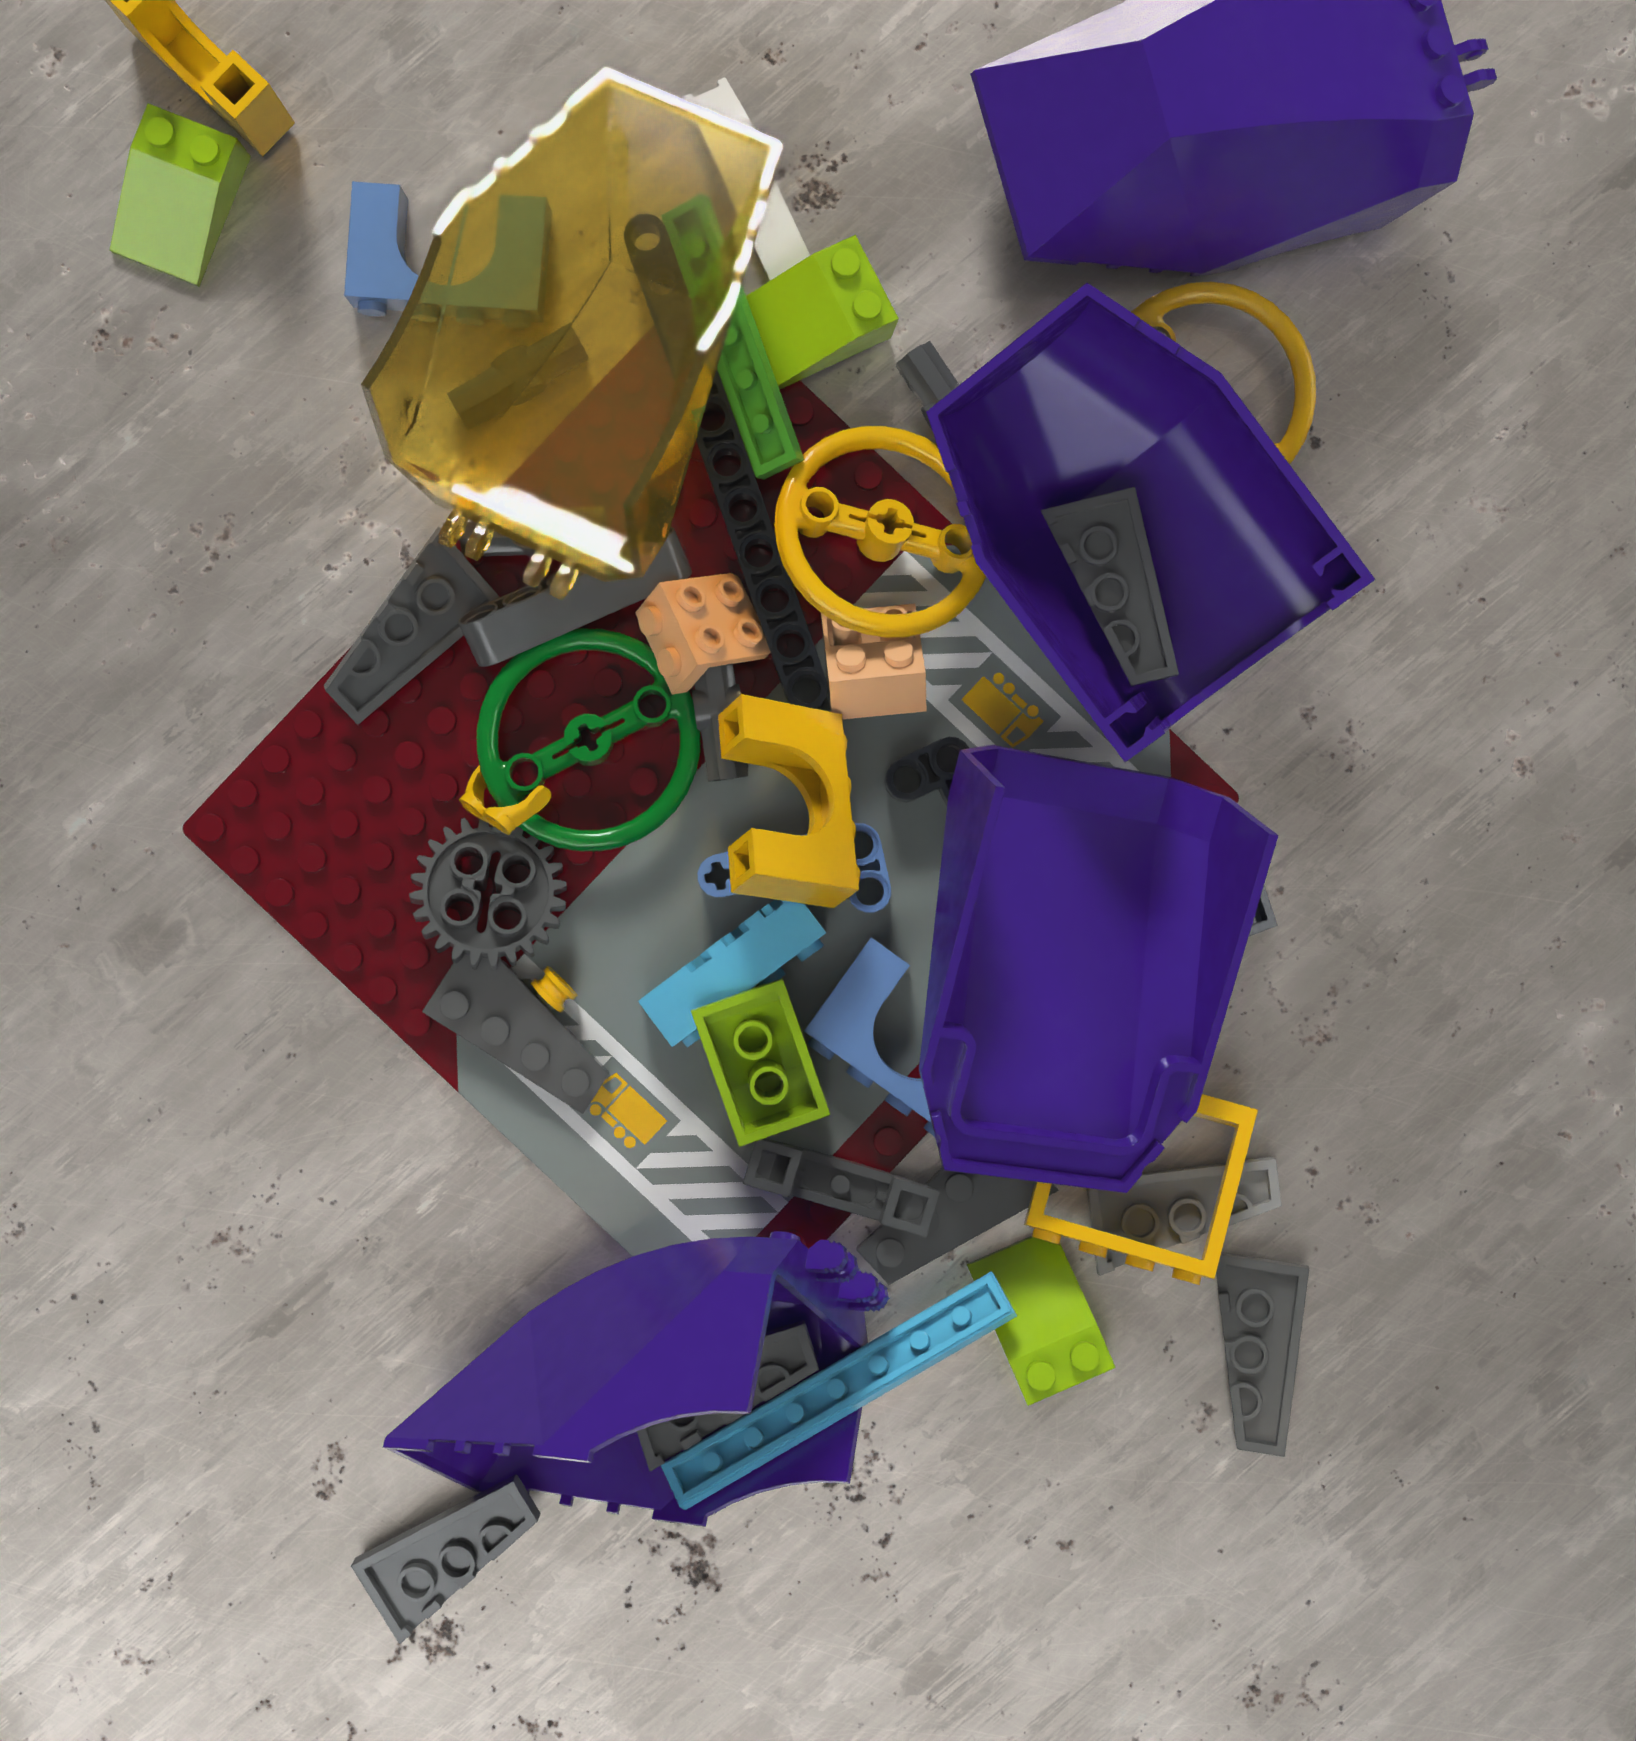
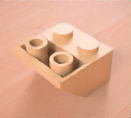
M915 604L863 608L868 611L884 614L916 612ZM821 613L831 712L842 714V720L927 711L926 671L920 634L910 637L892 638L866 635L843 627Z

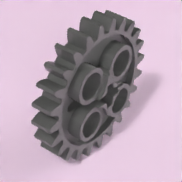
M463 818L461 819L462 833L456 835L451 829L444 827L443 831L446 842L443 845L431 839L428 841L429 848L434 854L433 857L420 855L417 857L418 864L426 872L411 874L412 883L421 887L422 890L410 893V901L414 904L424 905L413 913L415 922L430 921L421 931L424 939L439 935L440 937L435 944L436 952L440 954L451 946L453 948L452 961L455 964L467 954L470 955L471 967L474 970L477 969L482 958H488L492 970H497L499 957L503 956L514 967L517 963V951L522 950L527 956L532 958L534 957V950L531 942L536 940L545 945L549 943V937L543 930L544 927L559 929L560 927L559 919L551 914V912L564 911L566 909V902L554 896L567 891L565 881L553 880V878L563 872L562 863L548 864L547 862L554 855L553 846L539 850L538 846L541 840L536 839L532 835L526 839L524 837L525 831L520 827L515 828L510 835H507L495 827H489V824L481 819L479 820V827L472 829L469 822ZM498 852L501 857L494 878L498 894H492L490 898L486 930L483 933H479L477 925L483 909L480 891H485L487 888L491 856L493 853ZM475 856L483 862V865L477 873L466 875L456 869L458 862L464 857ZM515 864L526 866L530 870L529 877L521 883L509 882L504 877V873L510 866ZM464 901L473 906L474 910L468 919L455 921L447 916L449 907L453 903ZM504 910H513L521 916V921L515 928L504 930L495 924L496 916Z

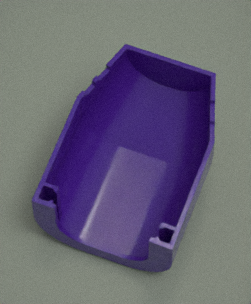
M1089 283L1084 284L926 411L945 470L949 473L958 500L956 504L960 516L964 518L972 542L971 549L977 565L1124 762H1127L1164 735L1183 716L1330 609L1332 611L1376 580L1222 373L1141 320L1138 316ZM1135 487L1179 675L1131 687L1051 533L1041 510Z

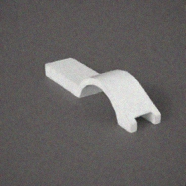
M724 77L717 81L718 87L695 98L690 93L683 96V102L693 123L697 125L711 150L725 182L734 210L768 281L809 257L810 254L775 182L758 136L740 101Z

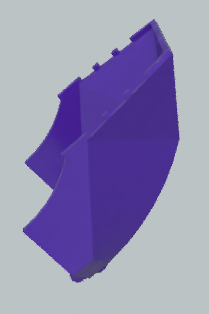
M1127 0L977 68L970 74L1024 261L1077 265L1079 262L1106 264V268L1109 269L1128 266L1149 268L1151 273H1160L1163 270L1190 272V276L1193 277L1237 270L1241 266L1291 250L1383 228L1457 182L1474 116L1468 92L1484 89L1494 84L1497 80L1495 69L1493 68L1479 69L1463 75L1460 62L1478 59L1489 50L1484 38L1470 39L1454 45L1441 0Z
M782 1231L771 1232L770 1238L753 1236L710 1238L670 1245L635 1255L594 1272L564 1288L529 1311L385 1437L383 1448L475 1492H482L517 1474L528 1493L536 1491L561 1495L559 1504L562 1506L572 1507L574 1498L608 1503L606 1512L619 1515L620 1506L623 1505L654 1510L652 1519L655 1521L706 1527L709 1516L733 1503L762 1492L792 1485L812 1483L850 1484L862 1407L686 1510L679 1507L661 1465L651 1472L649 1471L637 1431L655 1424L689 1416L716 1413L743 1414V1416L751 1414V1411L768 1402L762 1401L752 1407L766 1331L805 1320L819 1364V1370L773 1397L775 1398L866 1345L868 1338L864 1311L869 1312V1310L875 1312V1310L880 1311L881 1308L884 1309V1306L890 1299L887 1292L888 1288L881 1282L878 1283V1279L872 1273L868 1274L866 1271L865 1273L858 1271L860 1269L856 1261L857 1258L850 1252L847 1253V1249L840 1242L836 1243L833 1241L831 1243L829 1240H819L808 1249L800 1241L799 1236ZM722 1425L721 1427L704 1436L702 1440L712 1435L713 1433L719 1431L727 1425ZM684 1449L666 1459L665 1462L671 1459L672 1457L678 1455L679 1453L683 1452Z

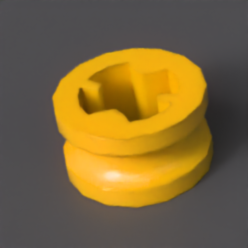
M546 966L543 969L544 977L539 980L534 978L531 981V985L549 1005L561 1013L565 1009V1000H574L578 995L554 969Z

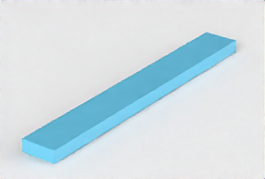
M992 1271L761 1405L751 1411V1414L744 1415L667 1460L661 1467L679 1507L684 1510L692 1507L1017 1317L996 1276Z

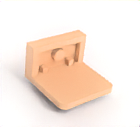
M733 573L659 582L635 612L640 630L647 638L655 655L659 672L664 676L672 695L688 692L709 667L765 659L771 653L758 616L740 578Z

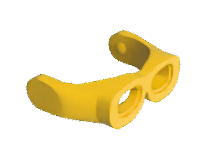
M479 765L471 775L465 793L459 801L471 814L489 823L501 832L510 835L515 828L547 805L551 798V791L540 785L525 800L516 805L489 807L486 809L483 798L487 785Z

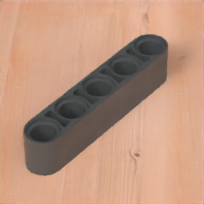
M663 527L479 606L464 614L458 620V624L477 664L481 667H486L504 661L643 600L651 594L659 582L687 579L692 574V569L673 527Z

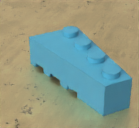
M773 900L746 919L732 932L706 949L696 959L686 964L638 1000V1002L671 1047L682 1041L688 1048L700 1039L691 1013L692 1009L747 991L757 984L761 986L782 978L786 973L781 966L795 956L803 962L822 948L824 944L819 938L825 935L826 931L806 904Z

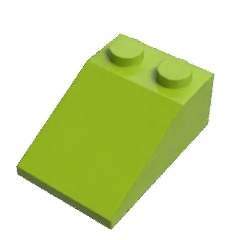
M148 103L130 146L109 250L114 254L200 287L251 158L238 138Z
M856 234L813 253L746 296L779 390L891 339L899 320Z
M783 978L691 1010L739 1147L831 1115Z
M1030 1236L967 1264L974 1281L992 1271L1017 1314V1317L996 1328L995 1331L1028 1406L1116 1368L1061 1244L1050 1243Z

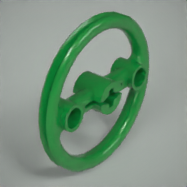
M574 629L515 655L501 669L490 685L482 703L477 724V755L482 776L490 794L499 807L516 805L523 801L525 796L530 794L537 786H543L546 779L578 762L588 766L601 764L610 756L613 744L646 726H661L669 719L677 720L680 731V749L676 768L661 796L646 811L621 825L601 830H577L562 827L545 820L538 814L533 815L518 826L536 839L559 848L574 851H604L623 847L644 838L659 828L677 810L690 789L700 756V730L697 729L692 696L689 691L671 694L664 676L659 672L651 647L642 641L619 632L604 629ZM580 650H598L627 658L647 670L654 677L652 685L641 688L632 701L602 717L595 714L576 716L568 723L563 738L532 754L520 753L514 755L509 761L504 762L500 759L498 731L502 712L508 698L518 683L531 670L546 660L564 653ZM648 695H658L666 703L664 713L656 718L643 716L639 711V704L644 697ZM622 721H625L624 723L620 724L619 726H617V727H615V728H613V729H611V730L609 729L610 727H612V726H614V725H616V724H618V723H620V722H622ZM585 729H589L592 734L599 732L602 734L596 740L598 748L590 752L586 746L579 748L576 746V744L582 741L580 732ZM567 750L569 751L568 753L554 759V757L560 755L561 753ZM527 761L536 764L538 767V777L534 783L529 786L515 784L513 771L519 763Z

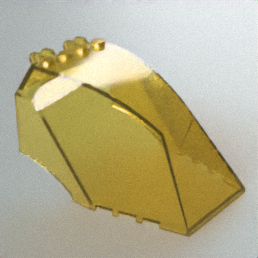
M606 67L565 101V110L542 129L540 126H536L529 132L530 140L510 158L505 160L503 157H500L493 163L494 171L473 190L469 191L467 188H464L456 196L433 228V240L407 305L381 354L361 383L385 459L431 501L451 511L446 522L440 528L438 543L449 548L454 547L465 532L469 519L478 524L467 540L464 555L476 561L481 559V556L484 555V552L490 546L494 531L534 549L536 552L525 568L522 581L534 588L539 586V583L546 576L552 558L562 562L563 564L559 568L557 575H555L551 582L549 595L563 600L574 586L579 571L603 582L643 577L668 537L728 328L783 151V141Z

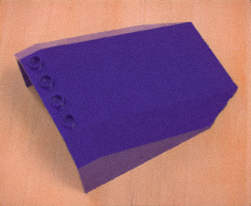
M996 745L960 750L947 802L919 1072L944 1170L1127 1193L1142 1176L1143 1169L1149 1163L1155 1161L1165 1149L1162 1143L1182 1120L1187 1123L1197 1112L1279 835L1231 798L1169 776Z

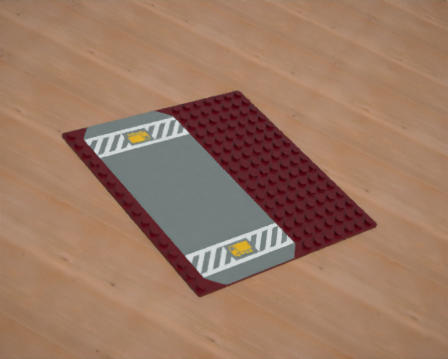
M676 322L670 326L667 334L674 340H684L691 335L693 327L687 322ZM654 326L478 513L516 512L520 508L528 506L536 507L541 511L604 509L609 527L607 550L653 530L673 527L692 569V574L688 578L733 573L740 578L752 603L659 335ZM693 366L684 373L683 380L689 385H701L707 380L709 372L703 367ZM799 380L780 389L802 454L823 438L842 430L851 429L802 381ZM714 410L707 411L700 417L698 424L704 430L715 431L721 428L725 418L720 412ZM874 449L849 452L832 459L822 466L807 483L808 489L824 487L830 490L841 504L869 511L876 502L884 499H893L903 503L910 510L916 524L943 530L952 524ZM725 455L716 461L714 469L722 476H732L740 469L741 463L736 457ZM793 466L765 480L756 478L774 532L778 497L782 485ZM739 500L731 507L730 515L737 521H749L756 514L757 508L751 501ZM807 507L813 516L825 518L819 509ZM537 523L528 527L524 536L525 542L532 543L539 540L543 535V524ZM798 531V538L804 556L813 572L837 596L860 608L915 604L916 611L924 610L948 596L963 577L960 571L953 574L939 571L933 565L931 559L924 556L900 551L892 560L877 562L867 558L860 551L857 539L829 531L823 536L812 538ZM458 533L452 542L461 552ZM945 543L952 553L961 555L955 545ZM758 544L749 548L745 558L752 566L763 567L771 561L773 553L767 546ZM600 553L551 554L543 559H535L527 555L466 558L498 596L502 597ZM987 577L979 592L960 614L945 625L920 634L926 671V712L843 720V730L847 738V771L852 785L850 794L852 820L854 823H864L871 826L879 835L891 884V897L888 904L883 909L874 913H865L857 910L851 904L849 898L835 908L806 904L826 931V934L819 938L824 946L803 962L795 956L781 966L786 973L782 978L807 1044L811 1036L804 1030L871 937L910 965L880 1007L875 1018L873 1033L876 1048L884 1062L896 1072L911 1078H921L919 1063L947 807L939 790H935L915 801L907 803L899 802L892 798L886 791L884 783L885 775L891 764L939 739L950 736L963 740L969 748L996 745L1169 776L1229 797L1236 803L1239 801L1238 793L1171 729L1127 762H1124ZM794 586L827 680L821 612L812 606ZM771 589L763 595L761 604L767 611L780 612L788 605L789 598L782 590ZM647 598L577 629H604L619 632L642 641L650 647L646 636L640 630L635 614ZM792 633L782 636L777 643L779 653L788 658L800 655L805 646L802 638ZM463 635L357 725L324 688V684L345 657L346 652L183 824L182 829L185 836L631 1256L670 1245L710 1238L750 1236L770 1238V1233L774 1231L788 1232L799 1236L800 1241L809 1249L819 1240H827L852 1214L790 1195L786 1197L743 1184L755 1142L739 1147L701 1039H698L688 1048L682 1041L671 1047L638 1002V1000L686 964L700 956L701 953L718 940L736 929L758 910L775 900L742 894L728 897H713L701 889L698 883L697 872L700 864L706 858L728 852V847L751 828L792 835H805L808 833L809 813L805 800L798 788L780 772L768 767L748 764L747 777L708 782L702 734L700 732V756L693 782L677 810L659 828L633 843L604 851H574L555 847L543 841L540 842L539 850L548 846H553L554 855L547 863H562L563 872L553 878V880L565 881L567 891L554 896L566 902V909L564 911L551 912V914L559 919L560 927L559 929L544 927L543 930L549 937V943L545 945L536 940L531 942L534 957L530 958L522 950L516 952L517 963L514 967H512L505 956L500 958L513 969L522 982L546 1004L554 1016L610 1072L583 1114L422 1012L453 965V948L450 946L439 954L435 950V944L440 936L437 935L424 939L421 931L430 921L415 922L413 913L424 905L414 904L410 901V893L422 890L421 887L412 883L411 874L426 872L418 864L417 857L418 855L433 857L434 854L429 848L428 841L431 839L443 845L446 842L443 831L444 827H448L456 835L462 833L461 819L463 818L469 822L472 829L479 827L480 819L467 811L459 799L465 793L471 775L479 766L477 724L482 703L498 673L513 657L494 665L481 667L477 664ZM580 650L564 653L546 660L531 670L518 683L508 698L502 712L498 731L500 759L504 762L509 761L514 755L520 753L532 754L563 738L568 723L576 716L595 714L602 717L632 701L641 688L652 685L654 677L647 670L627 658L598 650ZM771 654L765 659L733 664L735 683L739 684L741 694L788 703ZM804 678L797 681L794 685L793 695L800 702L811 703L820 695V687L813 679ZM694 684V685L692 686V688L689 690L691 696H692V690H695V684ZM829 691L826 702L819 710L831 712ZM648 695L639 704V711L647 718L659 717L666 709L665 701L658 695ZM669 719L658 727L646 726L615 742L610 756L601 764L588 766L578 762L546 779L543 786L551 791V798L547 805L536 814L562 827L577 830H601L616 827L634 819L646 811L661 796L671 780L677 765L680 749L678 721ZM622 721V722H620V723H618V724H616V725L610 727L609 729L611 730V729H613V728L619 726L620 724L624 723L625 721ZM589 729L580 732L582 741L576 744L578 748L586 746L590 752L598 748L596 740L602 734L600 732L592 734ZM944 747L938 751L936 761L940 769L945 772H955L959 756L958 750L953 747ZM567 750L561 753L560 755L554 757V759L568 753L569 751ZM525 761L519 763L513 771V780L519 786H529L538 777V767L532 762ZM899 768L893 776L894 786L902 793H912L919 787V775L911 768ZM486 786L483 798L484 807L486 809L489 807H499ZM525 831L524 837L527 839L531 835ZM856 832L854 839L856 859H863L871 853L873 848L872 841L866 833ZM498 852L493 853L491 856L487 888L485 891H480L483 909L477 925L479 933H483L486 930L490 898L492 894H498L494 879L501 857ZM467 856L458 862L456 869L463 874L472 875L481 869L483 862L475 856ZM716 863L713 865L714 872L707 875L708 883H716L719 890H723L726 888V880L730 878V871L723 869L721 863ZM515 864L505 871L504 877L509 882L521 883L529 877L530 870L526 866ZM864 878L859 882V890L856 892V896L862 904L871 906L881 900L883 888L876 879ZM458 901L449 907L447 916L455 921H463L472 915L474 908L467 902ZM504 910L496 916L494 922L499 928L509 930L515 928L520 923L521 916L516 911ZM546 966L554 969L578 995L574 1000H565V1009L561 1013L549 1005L531 985V981L534 978L539 980L544 977L543 969ZM807 1044L831 1115L765 1139L818 1151L890 1173L928 1133L923 1128L928 1120L914 1110L908 1116L904 1115L884 1100L889 1094L884 1088L875 1082L869 1088L865 1087L846 1073L850 1064L841 1057L834 1054L831 1060H828Z

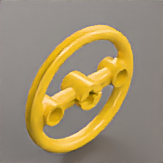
M1212 281L1187 283L1166 289L1148 298L1131 311L1141 320L1156 330L1162 331L1175 342V333L1170 326L1164 323V314L1174 309L1195 304L1229 306L1249 314L1267 327L1283 347L1290 362L1294 379L1292 416L1283 438L1279 443H1274L1289 464L1292 463L1304 444L1313 421L1316 404V376L1311 354L1301 333L1283 311L1273 302L1254 291L1234 284Z
M861 426L842 430L823 438L803 454L804 461L792 467L782 485L776 504L774 523L776 544L783 566L794 586L824 616L843 627L866 635L885 638L910 637L927 633L945 625L966 608L979 592L986 579V575L975 561L971 549L972 542L966 526L951 524L945 529L939 530L914 523L910 510L897 500L884 499L878 501L868 511L839 503L836 496L824 487L807 488V483L812 476L832 459L849 452L864 449H883L899 452L919 460L944 478L954 490L949 473L945 470L937 444L926 437L910 431L887 426ZM807 507L819 509L825 518L813 516ZM798 531L812 538L823 536L827 531L857 539L860 551L867 558L877 562L892 560L900 551L930 558L933 565L939 571L950 574L960 571L963 577L948 596L924 610L907 614H884L868 611L840 598L823 584L813 572L804 556L798 538ZM945 543L955 545L961 555L952 553Z

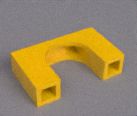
M105 0L124 26L262 157L295 124L270 84L234 50L228 55L224 54L185 14L175 0Z
M741 694L718 715L721 759L768 767L786 776L798 788L805 800L809 813V829L807 835L800 836L751 828L728 847L731 893L835 908L859 890L860 869L856 863L854 843L856 826L852 820L850 802L852 785L848 777L846 761L847 738L843 730L842 714Z

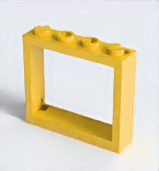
M1202 1094L1197 1112L1193 1115L1235 1128L1201 1260L1044 1215L1051 1183L1035 1182L1024 1225L1034 1228L1031 1237L1059 1245L1061 1236L1080 1241L1078 1250L1102 1258H1106L1108 1250L1127 1255L1125 1264L1153 1272L1155 1263L1174 1268L1172 1278L1200 1285L1202 1277L1215 1279L1258 1110Z

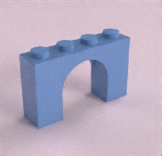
M352 181L344 296L353 308H358V313L380 317L386 316L387 310L405 311V316L419 320L433 319L434 313L452 315L453 320L464 323L481 322V317L500 318V323L509 326H527L528 320L541 321L548 206L543 195L495 192L492 244L485 262L474 274L466 279L454 283H435L421 278L408 267L405 257L408 198L402 187L396 184Z
M871 937L804 1030L811 1036L807 1044L828 1060H831L834 1054L841 1057L850 1064L846 1073L865 1087L869 1088L875 1082L889 1092L884 1100L904 1115L908 1116L912 1110L928 1120L923 1128L935 1137L921 1078L907 1077L893 1070L884 1062L875 1045L873 1032L876 1015L910 965Z

